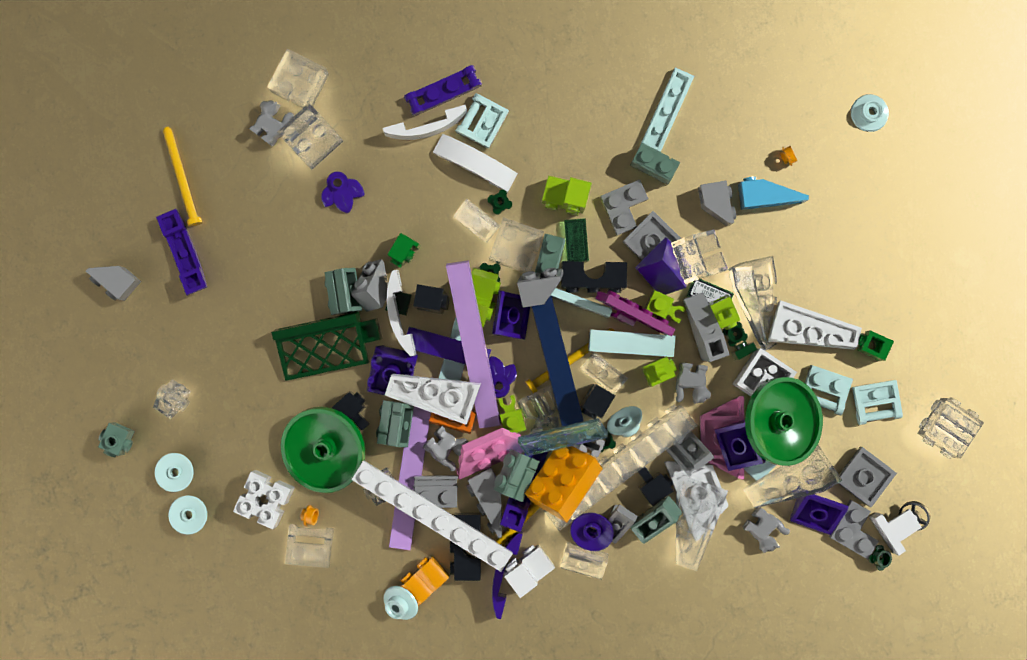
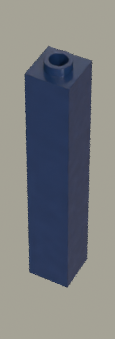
M550 296L545 304L531 306L561 426L564 429L583 424L584 420L552 296Z

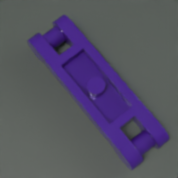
M470 65L455 74L406 94L404 98L411 106L412 116L422 114L481 87L482 82L476 77L474 65ZM468 77L470 83L464 85L462 79ZM423 97L425 103L419 105L417 99Z

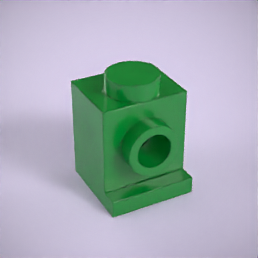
M400 233L387 254L391 258L390 262L399 268L406 262L410 263L415 255L413 249H419L420 244Z
M871 330L865 331V334H860L857 351L875 358V360L886 361L894 341ZM870 341L874 343L873 349L868 347Z

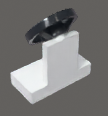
M909 501L902 505L899 515L887 522L883 514L877 512L869 516L891 552L899 556L906 552L901 541L914 532L926 528L931 516L924 504L917 501ZM912 505L911 510L907 509L902 513L904 507ZM916 505L926 512L927 521L921 518V514L916 510Z

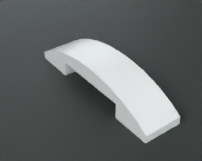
M466 105L445 110L447 119L406 130L402 122L384 127L383 131L385 136L400 140H416L431 137L457 124L467 114Z
M442 134L433 151L437 156L461 166L489 181L490 184L505 190L507 193L518 174L490 156L445 134Z
M392 270L387 288V310L390 324L400 345L410 356H414L417 354L413 335L403 334L395 293L403 292L399 270Z

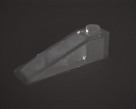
M773 256L742 262L730 267L729 279L736 298L761 349L768 350L777 344V342L768 341L774 320L773 308L774 304H777V297H773V284H777Z
M817 445L813 453L804 461L791 466H780L743 490L754 508L824 492L841 482L842 479L820 446Z
M682 475L676 493V505L682 512L676 522L677 565L694 571L698 570L720 516L728 490Z

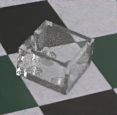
M287 49L268 88L272 93L288 101L291 100L292 103L311 111L329 73L325 67Z
M310 103L277 131L311 170L343 142L341 137Z
M503 217L489 261L523 273L531 271L536 258V254L533 251L538 252L544 231Z
M714 229L693 234L671 243L673 254L677 258L680 274L685 284L728 270L722 252L706 258L702 257V254L721 248Z

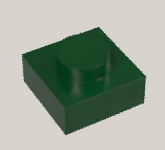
M403 292L395 293L399 314L407 316L412 295Z
M377 318L360 322L365 343L383 339Z
M744 341L736 345V350L731 352L734 360H740L757 351L754 342L747 344Z

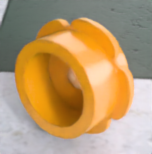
M791 146L787 148L782 147L783 152L779 154L784 164L789 163L792 166L793 163L797 162V158Z
M308 505L307 508L302 510L300 519L304 521V526H314L316 524L319 510L313 508L312 505Z

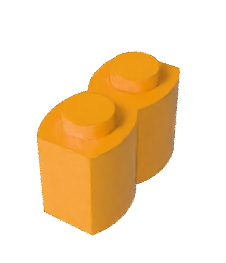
M433 556L429 559L423 558L416 565L418 569L413 574L408 572L400 580L402 582L400 587L407 589L415 597L418 606L450 576Z

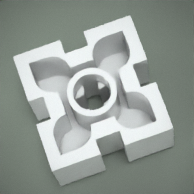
M258 470L251 471L244 486L245 489H248L247 494L240 495L233 512L248 519L255 515L259 517L257 523L274 529L278 526L284 510L280 509V507L289 502L295 487L280 480L271 483L269 482L271 476ZM266 495L268 503L263 504L260 497Z

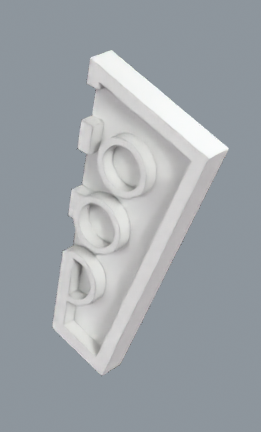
M780 300L776 308L768 341L854 350L858 346L862 328Z
M392 374L385 396L467 425L481 383Z

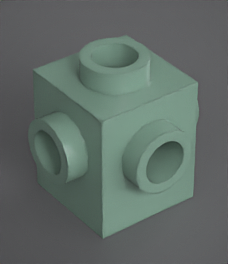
M116 422L108 423L107 428L103 429L99 436L100 444L98 447L104 450V454L111 457L125 455V452L128 453L132 447L133 441L131 439L135 431Z

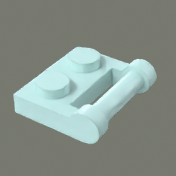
M475 93L472 98L473 103L461 125H458L455 131L489 149L509 110ZM483 105L486 108L472 132L468 128L480 106Z
M810 365L805 384L811 389L813 388L838 397L835 403L816 396L821 407L832 410L834 414L840 416L843 414L853 379Z
M897 380L852 387L857 412L856 419L859 425L866 424L868 421L892 417L899 419L903 417ZM892 403V409L865 413V407Z

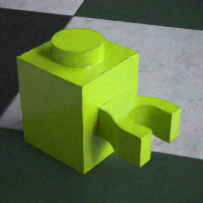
M656 290L652 291L644 308L653 312L652 316L666 319L668 315L676 323H680L681 319L675 317V311L685 312L686 310L682 306H673V298Z
M728 294L709 303L721 329H731L741 320Z
M667 356L641 367L650 387L675 377L674 372L677 371L673 360H669Z
M510 396L512 400L510 405H505L502 398L498 399L500 406L505 411V413L500 414L503 428L512 433L525 431L526 427L521 409L515 410L514 408L515 396Z

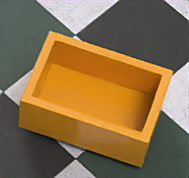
M560 440L524 494L534 505L567 523L603 468L595 457Z

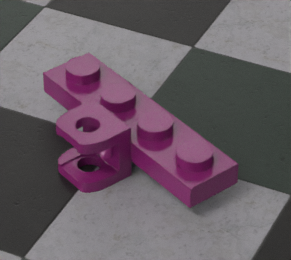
M610 290L607 293L598 291L595 297L596 300L617 310V313L612 312L610 317L622 323L634 326L635 322L638 321L659 333L671 337L675 331V328L668 325V320L657 316V319L652 317L653 312L642 308V306L627 298L620 297L615 292Z

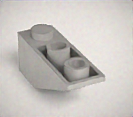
M704 293L683 299L701 360L712 362L729 356L724 334Z
M490 467L469 478L467 489L472 497H477L479 501L477 507L481 515L488 517L490 522L487 526L492 535L497 534L498 538H501V493L493 490L496 475Z

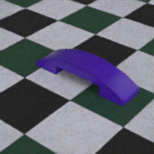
M174 209L157 216L162 234L167 239L178 267L179 278L186 295L188 296L207 288L200 260L178 210Z
M413 327L408 328L407 334L413 335L416 351L466 365L460 340ZM486 348L489 359L491 349Z
M536 446L524 453V455L539 461L531 483L543 467L548 454L547 450ZM525 495L523 502L509 497L500 525L521 532L531 502L530 499Z
M517 531L505 546V548L513 552V555H518L523 535L522 531ZM505 567L502 572L495 569L493 578L492 599L497 619H501L507 594L499 593Z

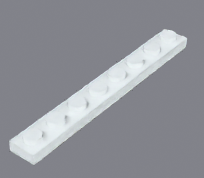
M363 460L352 478L354 482L502 572L513 554L509 549Z

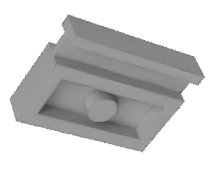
M690 429L673 442L674 445L670 448L668 446L665 448L668 454L689 477L692 475V471L695 469L698 471L714 458L712 453Z
M414 476L413 491L441 508H457L458 476Z

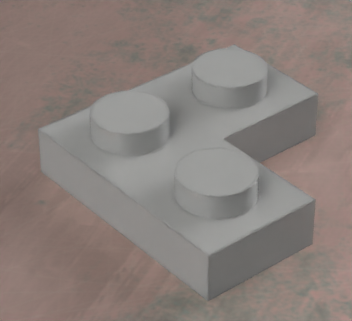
M641 180L600 196L617 236L637 228L629 208L648 200Z
M849 500L847 504L849 506L848 511L829 537L869 560V556L873 553L879 541L861 531V528L871 511Z

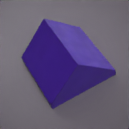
M666 237L635 267L650 286L662 294L666 295L684 289L687 286L690 265Z
M505 291L498 292L492 335L525 340L530 307L522 306L520 295Z
M745 420L715 429L728 471L765 463V460L754 451L748 440Z
M800 489L790 521L831 535L848 511L849 506Z

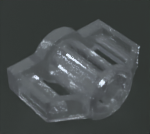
M551 385L517 401L525 419L542 420L554 414L557 409ZM547 391L555 405L552 410L543 394ZM526 401H531L538 417L532 416Z

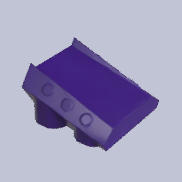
M384 345L376 346L371 359L367 392L385 395L392 374L413 376L418 355L410 356L404 350Z

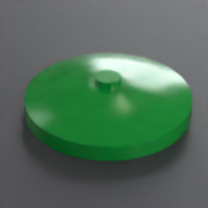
M778 377L764 382L755 390L746 409L745 427L747 437L754 451L771 464L791 466L804 461L813 453L822 434L823 415L818 398L808 385L795 378Z
M313 407L302 411L287 424L281 438V455L286 469L299 484L315 492L331 493L339 491L353 482V476L363 460H365V444L358 427L345 414L328 407Z

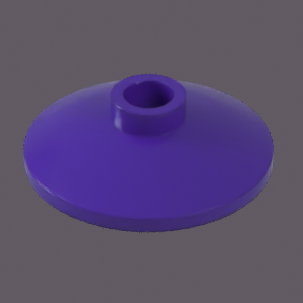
M583 513L577 516L571 525V536L575 543L583 549L600 551L607 548L613 540V527L602 515Z

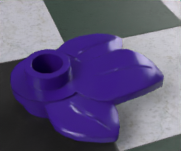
M336 171L328 176L327 187L322 191L321 198L325 207L335 203L339 210L349 213L353 206V198L364 196V190L357 180L348 179L344 173ZM335 179H340L342 181V184L340 186H335L333 184V181Z
M491 356L489 364L494 389L498 383L503 385L501 390L495 389L496 398H502L509 393L510 384L516 379V367L514 364L504 367L500 359Z

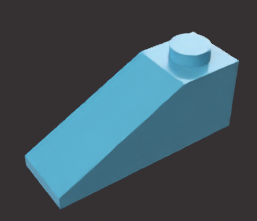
M756 177L744 178V181L738 184L741 210L804 203L809 200V195L764 179L757 180Z

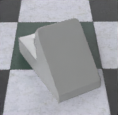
M620 504L615 505L606 518L613 527L614 536L612 542L615 544L635 523L638 517Z

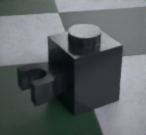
M349 391L332 407V409L342 412L353 420L361 430H364L369 425V422L360 414L366 406L363 404L365 399L358 392L354 394L352 391Z
M644 465L637 469V472L645 481L638 488L650 505H656L674 492L671 488L673 482L667 474L662 475L658 472L652 476Z

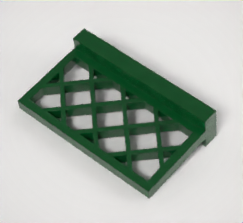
M359 311L272 331L273 341H276L285 381L368 364L369 358L360 325ZM356 327L357 337L354 342L343 336L347 328ZM328 332L338 336L333 346L322 340ZM310 336L318 341L312 351L302 345L305 337ZM340 339L351 344L346 355L335 348ZM290 341L296 345L291 355L284 351L282 342ZM320 343L331 349L325 359L315 353ZM299 347L309 353L304 363L294 357ZM353 347L361 351L362 360L355 361L348 356ZM333 351L343 357L338 365L327 361ZM312 356L322 361L319 369L314 370L307 365ZM292 360L302 367L298 373L290 375L288 365Z

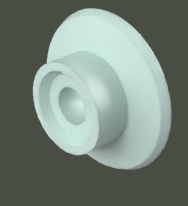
M873 94L859 97L851 108L852 121L859 129L866 132H874L881 129L889 117V110L885 101ZM869 109L874 111V115L869 113Z
M635 406L622 408L611 416L607 423V430L613 435H621L623 437L634 435L640 428L642 420L641 409Z
M167 454L156 464V481L166 491H182L188 487L193 479V466L190 460L182 454ZM174 468L178 470L177 476L173 474Z
M190 495L179 497L170 506L168 513L169 522L181 534L190 535L197 533L204 527L207 521L206 506L197 497ZM187 511H190L192 513L191 518L187 517Z
M391 586L385 591V610L390 617L408 620L416 616L418 604L415 597L407 589L400 586Z

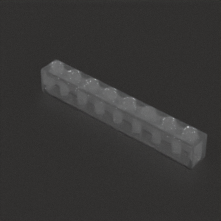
M673 404L664 411L666 415L661 419L656 417L647 424L648 429L644 432L639 430L630 437L631 442L627 445L620 444L613 450L615 454L609 458L605 456L600 459L598 463L603 468L567 523L543 510L558 531L562 530L696 428L697 424L682 405L676 407Z

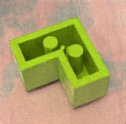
M548 175L542 204H546L545 208L551 210H558V208L566 209V213L578 216L579 213L583 214L591 182L570 177V180H565Z
M474 268L471 274L481 324L484 327L486 321H490L496 302H492L494 294L498 295L501 282H497L498 274Z

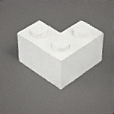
M757 348V351L752 353L733 382V385L749 396H752L755 390L765 381L778 377L794 378L797 372L765 350Z
M531 545L523 551V557L519 560L514 558L506 564L504 577L520 598L535 588L541 578L555 569L554 564L540 545L536 547Z

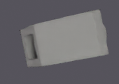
M726 180L700 185L698 192L701 209L725 226L732 225L734 219H736V211L734 206L731 207L730 198H732L731 186H727Z
M382 259L367 262L363 266L362 273L355 282V287L351 293V296L366 311L382 308L387 299L388 280Z
M122 266L95 267L86 270L91 276L89 279L99 287L102 285L107 290L105 293L115 301L117 299L125 301L141 283L135 275Z
M548 268L540 273H535L534 271L523 273L517 282L522 306L530 307L545 304L561 281L563 269Z

